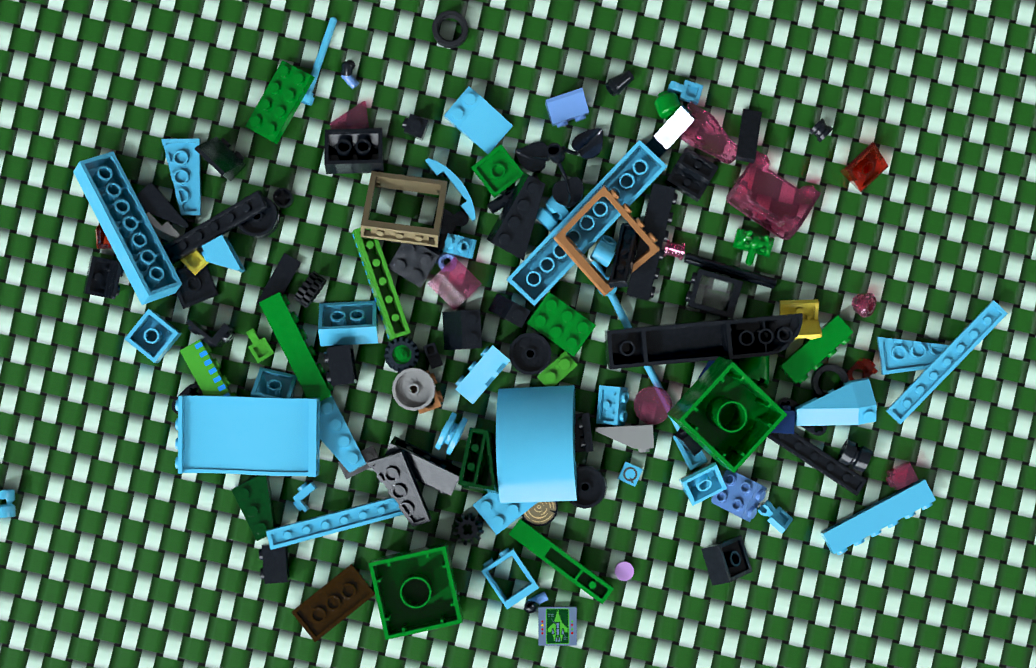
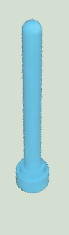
M336 17L330 18L311 72V75L315 78L301 103L312 106L314 94L312 92L337 23Z

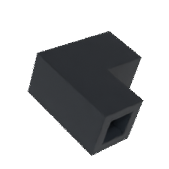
M433 342L423 346L431 369L442 366L443 363L436 343Z

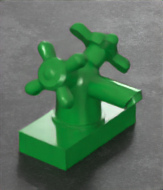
M737 229L732 247L747 251L746 264L751 266L756 254L767 258L770 257L775 239L773 237L769 238V235L766 234L763 236L753 233L752 230Z

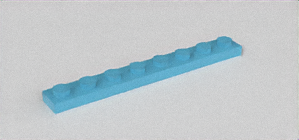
M992 300L885 411L897 423L901 424L1008 313Z
M389 497L268 529L266 534L270 549L273 550L404 514L396 500Z

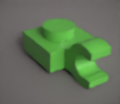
M254 328L246 332L253 343L248 348L257 363L275 354L266 337L260 339Z

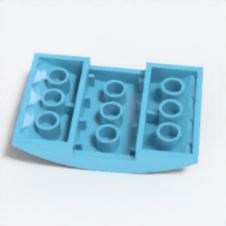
M574 385L498 389L496 464L500 503L577 501Z

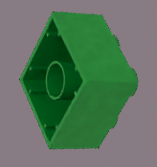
M718 357L667 413L711 457L733 473L736 472L787 415L733 361Z
M447 542L374 558L368 563L385 640L463 623L464 616Z

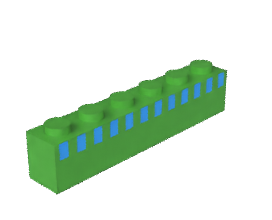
M361 227L354 229L352 235L389 341L408 335L411 332L379 240L361 237Z
M200 339L180 350L204 395L237 396L235 392H231L228 386L231 384L226 375L222 376L219 370L221 365L216 358L213 359L210 354L212 349L208 344Z

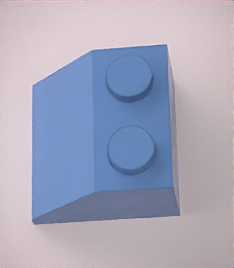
M583 88L545 101L552 127L556 125L557 128L566 126L568 121L574 119L575 122L584 120L586 115L589 114Z

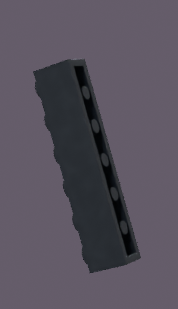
M652 184L643 224L645 227L643 229L647 234L651 232L658 241L655 243L660 247V250L632 272L626 292L628 297L649 301V298L654 297L656 287L653 286L654 279H658L660 268H657L659 260L662 261L665 251L661 249L662 244L667 242L669 231L666 230L667 223L671 224L673 212H670L672 204L675 205L678 194L675 193L676 188ZM639 237L635 260L649 249V246L641 237Z

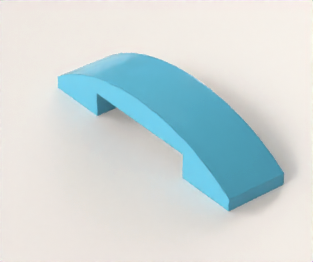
M427 158L425 161L436 176L439 177L444 173L466 200L461 207L474 222L476 220L474 205L461 180L443 164Z

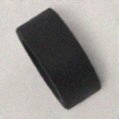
M447 10L441 12L436 16L432 24L434 39L445 48L459 47L468 36L466 19L456 11ZM448 18L457 20L462 28L460 36L452 41L442 38L439 33L441 22Z
M826 364L813 372L811 387L819 398L828 394L819 387V378L822 373L826 371L836 372L841 379L840 388L849 381L845 370L840 366Z

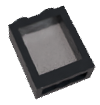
M697 269V272H693L690 280L693 286L691 291H687L685 301L688 302L687 307L733 319L743 281L702 269Z

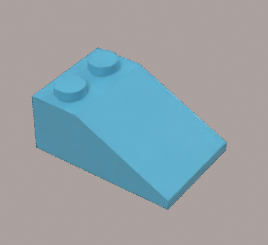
M469 86L444 115L447 121L487 154L497 146L513 127L509 121Z

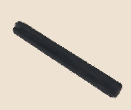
M686 253L684 258L685 263L771 289L775 288L777 283L775 278L695 254Z

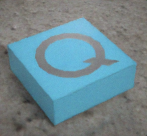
M625 461L617 479L635 487L643 469Z

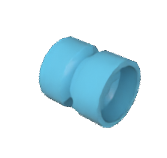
M552 195L545 202V207L538 209L536 219L551 232L558 225L557 221H562L569 214V211L563 205L558 204Z
M15 489L0 490V499H6V504H0V518L15 517L16 506L12 504L15 501Z

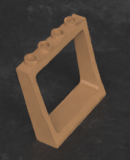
M603 185L554 234L553 239L605 296L614 289L610 288L609 280L605 279L566 234L601 197H606L649 246V249L634 261L632 272L657 253L660 247L655 243L658 241L651 232L647 234L643 229L645 227L643 222L638 217L636 219L632 217L630 207L626 203L622 205L617 200L620 197L614 189L609 190Z

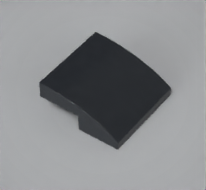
M686 147L665 183L698 202L719 166Z

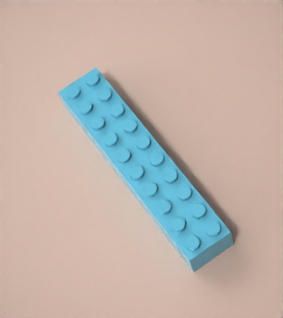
M639 140L506 280L535 306L575 264L553 239L554 234L603 185L609 190L614 189L620 197L617 200L622 205L626 203L630 207L667 168V165ZM601 197L566 234L585 254L615 223L621 214L606 197Z

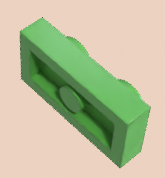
M564 351L537 378L545 387L556 386L578 365Z

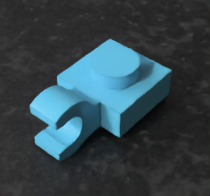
M685 80L683 84L671 81L667 91L680 94L679 100L697 105L703 85Z
M768 500L757 510L761 515L770 517L767 521L781 534L793 520L780 506L775 508Z

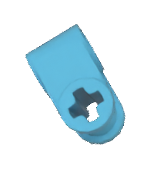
M602 235L590 259L608 267L615 254L617 242L610 236Z

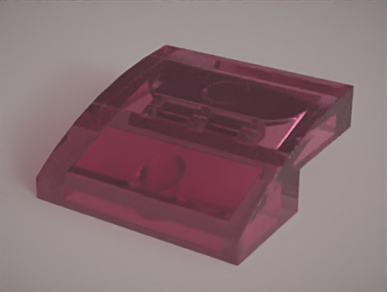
M453 257L427 284L455 310L482 283L456 257Z

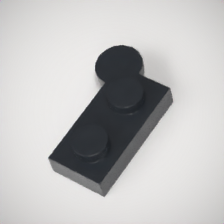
M444 209L438 242L439 249L443 250L448 233L452 234L457 226L463 227L468 223L469 217L465 212L459 211L454 215Z

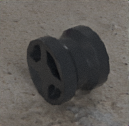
M822 118L809 133L815 135L817 141L821 142L833 128L827 126Z

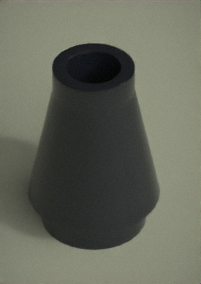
M627 70L609 79L608 83L605 84L606 89L612 96L620 95L631 81L634 80V76Z

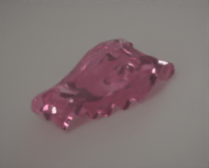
M690 101L687 108L692 111V114L697 119L680 136L681 140L694 148L715 156L725 164H731L736 157L737 145L729 139L727 133L720 127L719 122L713 115Z

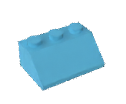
M375 300L319 303L318 333L320 346L378 343V316Z

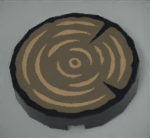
M557 501L538 502L526 511L522 517L533 526L547 525L557 515Z

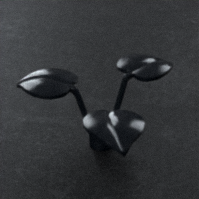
M601 128L591 129L577 135L571 144L575 151L567 149L565 146L561 147L558 143H551L547 147L542 142H535L516 149V156L520 164L530 172L542 171L546 166V161H550V159L553 163H557L564 180L558 181L552 189L553 198L560 205L568 208L574 207L583 196L584 185L578 177L568 179L561 162L565 159V152L576 156L580 154L583 159H592L598 156L603 148V130Z

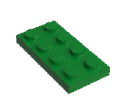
M282 60L245 127L278 144L315 77Z

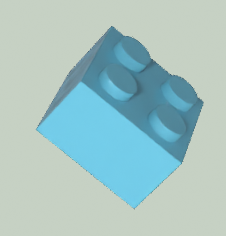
M148 309L124 339L152 362L159 363L182 333L153 309Z

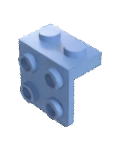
M727 469L722 477L727 489L713 495L711 502L750 522L756 516L757 507L765 498L767 488L737 472L733 473Z

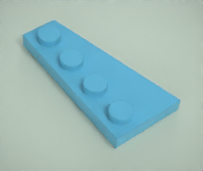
M877 337L881 374L924 370L948 345Z
M330 396L320 401L321 441L348 472L351 473L366 465L367 463L334 397Z

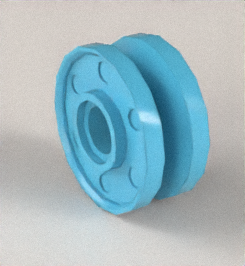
M454 412L451 413L448 421L445 423L435 446L439 450L444 443L448 444L446 450L448 455H451L468 421V419L463 418L459 424L455 423L457 414Z

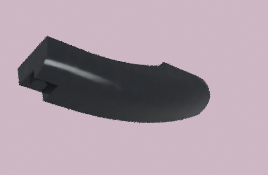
M803 313L605 330V352L608 368L620 369L712 361L718 357L739 359L774 355L787 349L798 336L802 326Z

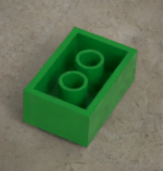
M550 292L527 322L530 327L573 357L596 326Z

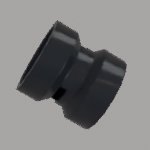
M279 188L273 194V201L281 208H288L293 204L294 196L288 189Z

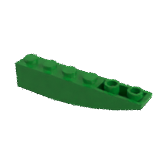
M519 519L510 531V536L601 604L605 602L613 591L612 585L523 520Z

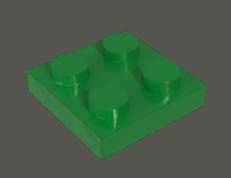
M502 144L471 167L494 198L518 181L523 175L522 170Z

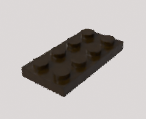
M350 564L291 613L314 642H316L374 596L375 592L355 566Z

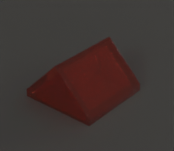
M872 142L840 172L858 191L862 192L889 166L876 145Z

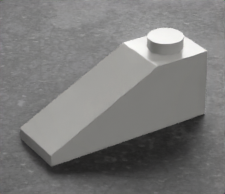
M653 425L595 427L596 432L631 448L638 449V452H650V448H654Z

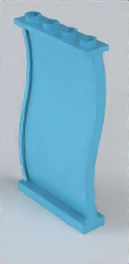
M216 395L178 396L175 404L176 411H178V419L175 422V428L178 430V438L175 441L178 457L175 459V467L178 469V474L224 473L317 477L319 475L320 398Z

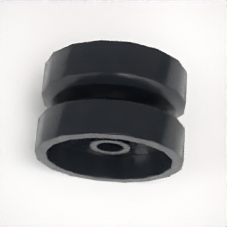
M265 196L264 198L269 208L259 213V219H256L254 216L238 226L242 232L254 238L270 236L276 231L280 223L278 207Z
M525 333L518 336L510 346L509 357L511 364L517 371L523 374L534 375L542 372L551 360L549 343L537 333ZM528 350H532L534 352L533 357L529 358L526 355Z
M592 466L577 467V501L569 502L583 509L592 508L599 504L606 496L608 488L603 473ZM584 483L588 484L589 489L587 491H585L584 488H582V485Z

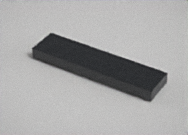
M621 223L608 283L610 288L629 287L639 241L638 233L629 223Z

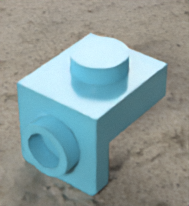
M313 482L302 484L297 489L299 493L293 497L295 500L293 504L299 511L303 510L306 512L309 510L303 499L317 488Z

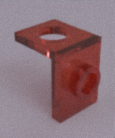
M860 358L846 374L849 380H855L852 376L855 369L862 370V378L876 374L878 371L874 368L876 365L870 359Z

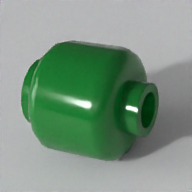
M668 91L659 93L658 98L654 102L660 118L667 121L682 106L676 93Z

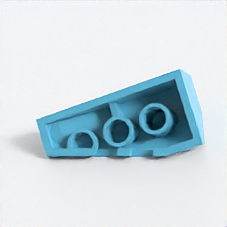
M869 378L850 380L844 383L845 386L837 390L832 389L821 398L815 397L795 407V425H861L876 422L877 404Z

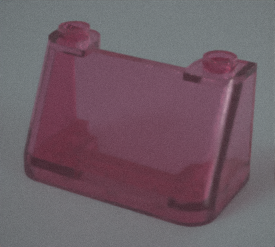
M757 151L755 162L748 163L728 193L726 200L731 206L779 238L789 240L802 226L821 193L813 186L807 185L802 186L799 190L769 170L770 161L768 157Z

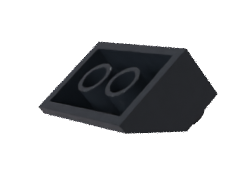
M382 128L325 129L324 165L326 174L384 172Z

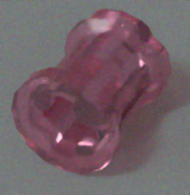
M667 240L663 256L677 257L682 261L686 244L680 245Z

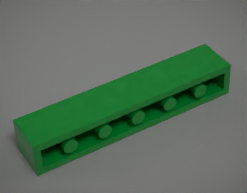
M278 292L259 302L306 397H316L322 401L332 396L334 388L331 386V383L326 381L323 375L325 370L322 364H317L314 358L317 354L312 345L308 346L306 342L308 336L303 328H299L297 324L299 319L295 311L291 312L288 307L291 303L287 295H282L281 292Z

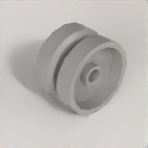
M410 368L403 370L393 381V397L398 405L406 410L416 411L424 409L435 397L436 387L434 380L429 373L422 369ZM414 385L417 387L416 393H412L410 391V389L412 388L411 386Z

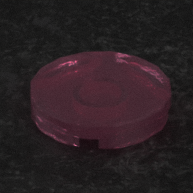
M649 386L643 388L636 395L634 410L641 421L656 425L669 417L667 413L671 410L672 401L670 395L664 389Z

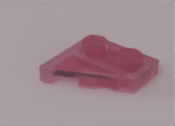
M366 101L361 102L331 122L330 129L369 128Z

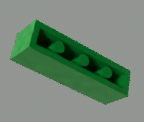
M835 315L821 328V338L808 339L778 366L793 383L799 382L801 384L809 377L807 375L808 372L812 369L816 371L823 364L821 361L826 356L830 358L837 352L836 347L840 344L845 345L851 340L850 335L853 331L839 315Z

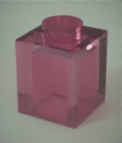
M905 462L886 471L888 485L896 490L918 480L910 462Z

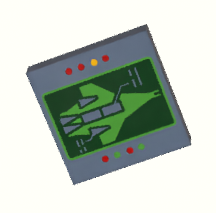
M539 606L538 646L577 645V606Z

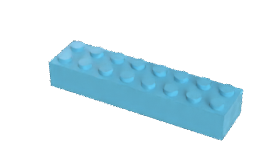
M114 151L79 161L73 173L141 305L175 294L181 287L182 282Z

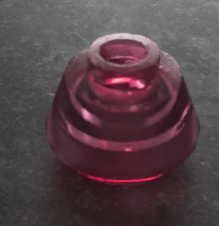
M873 293L858 294L852 300L853 310L862 318L871 316L876 307V297Z

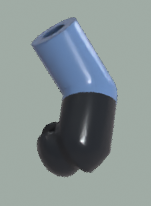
M348 60L342 64L341 77L353 90L359 85V82L352 76L355 63L352 60Z
M545 591L527 600L524 604V609L527 613L536 612L540 604L549 600Z

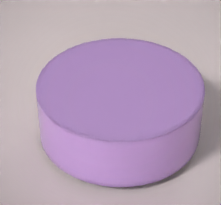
M622 561L615 566V575L619 580L627 581L633 577L634 568L629 562Z

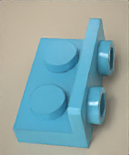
M599 385L597 424L625 425L627 420L626 404L629 400L628 388Z

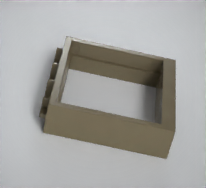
M371 171L361 222V237L438 247L448 181ZM375 187L439 195L434 229L369 220Z

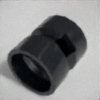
M847 439L840 450L837 461L846 466L851 464L853 469L864 472L869 464L873 450L865 446L858 447V443Z

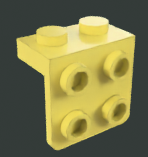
M818 299L780 300L779 315L803 313L802 326L794 340L798 338L813 340L822 337V330L818 321Z

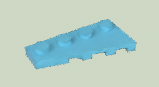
M161 139L181 215L201 216V155L194 149L201 144V139Z

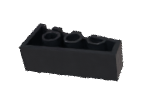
M523 173L487 240L524 261L545 184Z

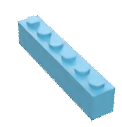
M920 479L820 533L830 552L840 555L848 550L847 547L852 544L857 546L865 541L864 538L869 535L874 537L882 532L881 529L888 526V528L897 525L899 523L898 520L905 517V519L914 516L916 510L920 508L925 510L933 505L932 502L936 499L926 480Z

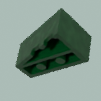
M470 427L458 484L464 488L499 494L494 434L488 430Z
M259 475L231 489L256 541L267 537L266 530L276 528L269 476Z

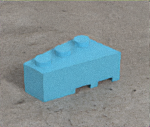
M493 345L491 348L487 346L480 354L482 356L478 363L474 361L468 368L469 374L466 377L462 375L455 383L457 385L455 390L472 404L510 362Z

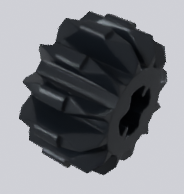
M462 513V521L457 517L455 518L459 525L452 524L453 529H458L452 535H460L456 540L457 542L464 538L463 545H467V539H470L471 545H474L473 537L479 541L481 539L476 533H484V530L478 529V527L483 526V522L476 524L479 516L472 520V513H469L468 519H466L465 514ZM470 524L473 532L470 534L469 532L467 534L464 533L465 528L463 526Z

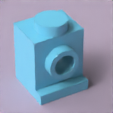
M448 233L443 252L472 259L477 240Z

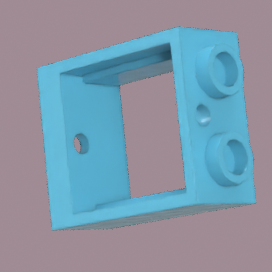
M509 548L504 549L499 553V558L496 560L491 558L483 564L484 568L481 570L506 609H509L539 588V585L514 548L511 550ZM510 556H513L530 583L506 598L489 571Z

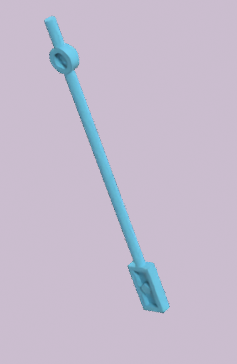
M595 261L591 262L605 279L609 280L610 277H606L601 265ZM616 287L605 296L609 297L623 327L632 328L615 294ZM644 366L668 413L673 406L652 366ZM670 418L676 431L678 432L680 426L672 418ZM673 435L689 470H693L708 462L702 450L696 456H693Z

